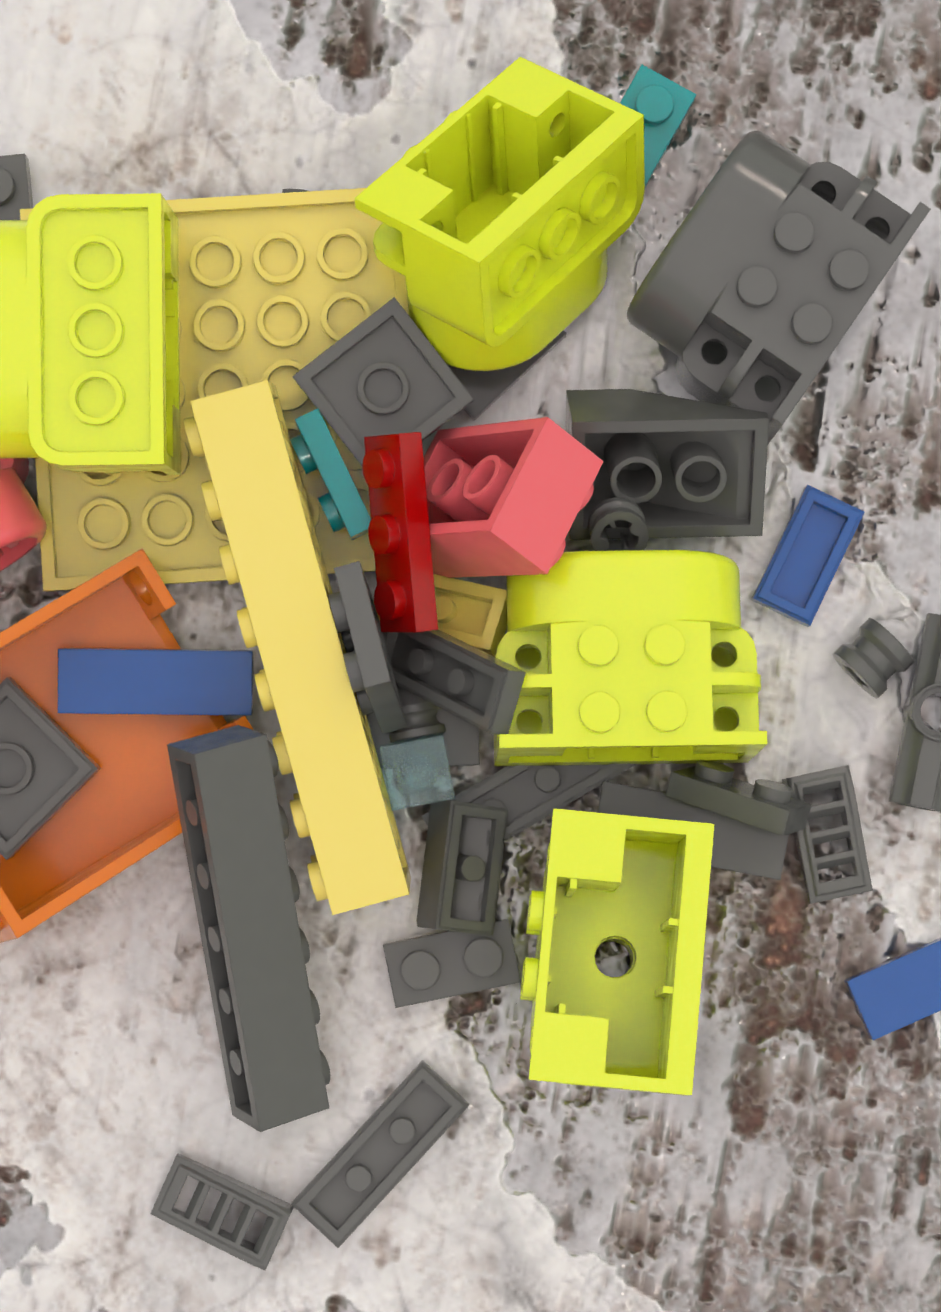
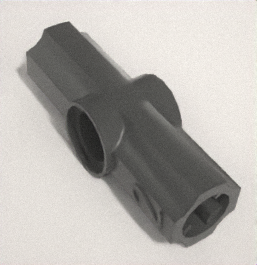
M928 613L925 619L910 696L906 699L903 706L904 726L888 802L941 813V731L928 728L921 718V706L928 696L941 698V615Z

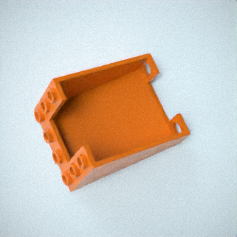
M143 549L138 550L0 632V684L7 677H11L101 767L11 859L6 860L0 854V943L18 939L182 833L167 744L236 725L254 730L245 715L227 723L222 715L58 713L59 648L181 649L160 615L176 605V602Z

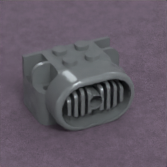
M751 131L741 139L650 269L628 307L627 319L637 329L678 356L676 359V376L680 385L696 399L702 402L767 413L769 417V444L931 208L919 202L912 214H910L876 191L874 187L877 181L868 175L861 181L842 167L831 162H816L810 165L765 133Z

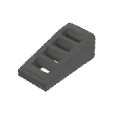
M849 765L782 779L784 785L793 789L792 798L804 802L805 794L835 788L838 801L811 806L808 820L841 813L843 826L810 832L809 822L807 821L805 829L794 832L809 904L873 891ZM846 838L848 851L815 857L813 845ZM852 863L853 876L820 883L818 870Z
M178 1153L150 1214L242 1261L266 1271L294 1207L288 1202ZM189 1175L198 1180L199 1183L186 1212L174 1208ZM212 1187L222 1192L209 1223L197 1217ZM233 1199H236L245 1205L233 1232L230 1233L221 1229V1226ZM256 1210L268 1215L256 1244L245 1240L244 1237Z

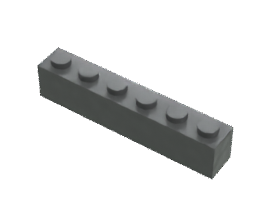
M236 725L167 744L232 1116L257 1131L263 1132L329 1109L326 1085L330 1082V1068L318 1043L316 1024L320 1021V1009L318 1001L309 988L305 964L310 959L309 944L298 924L295 902L298 901L300 895L299 884L293 869L288 865L284 840L289 836V824L284 809L278 803L274 781L279 768L277 755L274 747L267 740V734Z

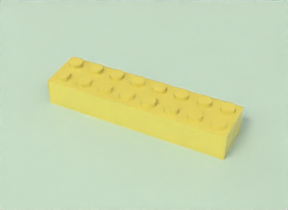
M266 380L190 401L194 416L183 419L186 435L193 456L206 457L212 480L201 483L203 496L211 520L219 521L223 519L229 544L219 547L221 561L229 585L240 582L247 607L237 610L239 626L247 649L255 646L259 648L264 669L254 674L256 687L264 712L275 709L281 731L276 732V736L272 737L273 747L277 755L281 774L293 773L298 793L293 794L294 800H290V808L299 838L311 836L315 855L310 856L311 863L307 864L315 898L317 902L328 899L332 915L409 895L411 884L409 867L367 715H362L356 692L352 690L343 657L346 650L341 632L338 633L328 598V594H332L333 591L293 446L290 442V435L276 385Z

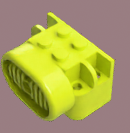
M519 57L462 107L450 113L444 122L420 143L409 148L399 161L354 198L356 209L383 222L375 231L373 239L374 252L377 259L385 266L405 276L409 316L447 365L464 370L493 371L523 363L541 352L597 299L607 278V248L631 226L640 211L644 199V115L527 59Z
M161 193L59 194L46 197L37 203L29 214L28 220H0V458H43L61 469L74 472H104L109 474L128 471H162L167 475H181L178 218Z
M692 550L570 551L563 553L558 562L550 568L548 574L506 576L507 633L498 644L496 658L526 673L509 734H494V766L610 765L627 763L686 764L697 763L698 760L717 763H748L767 745V731H759L758 692L761 690V675L757 674V652L754 641L747 631L741 628L739 568L732 559L716 553Z
M553 808L543 891L531 890V895L529 896L526 934L537 935L535 958L525 957L521 980L520 1000L532 1001L528 1080L682 1096L692 1095L714 824ZM613 941L620 943L627 949L630 955V965L624 975L610 977L599 971L595 963V954L601 944Z

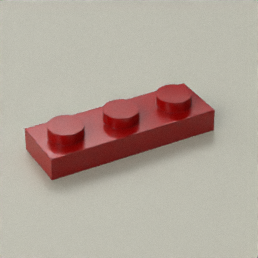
M421 432L364 437L365 456L362 469L369 489L371 521L368 528V537L375 558L377 586L374 591V605L380 617L381 632L416 633L438 630Z

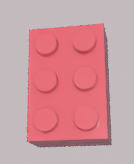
M549 417L438 430L424 456L433 574L448 578L548 574L550 568L558 562L566 547L565 538L578 512L589 502L594 491L593 482L604 461Z

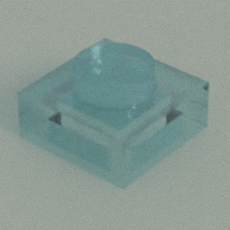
M443 733L380 745L379 749L392 811L455 799L456 795Z

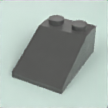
M634 389L566 390L565 431L604 461L593 482L594 491L589 502L578 512L569 530L570 540H590L587 527L590 513L600 502L613 497L627 498L635 502L642 509L649 538L762 536L769 429L768 414ZM615 521V529L610 524L605 526L608 539H621V532L626 537L631 534L627 521Z

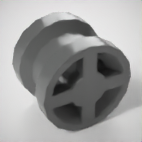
M869 618L859 627L860 636L852 644L841 645L833 653V657L862 689L877 699L887 690V680L895 672H905L914 663V660L905 647L876 620Z

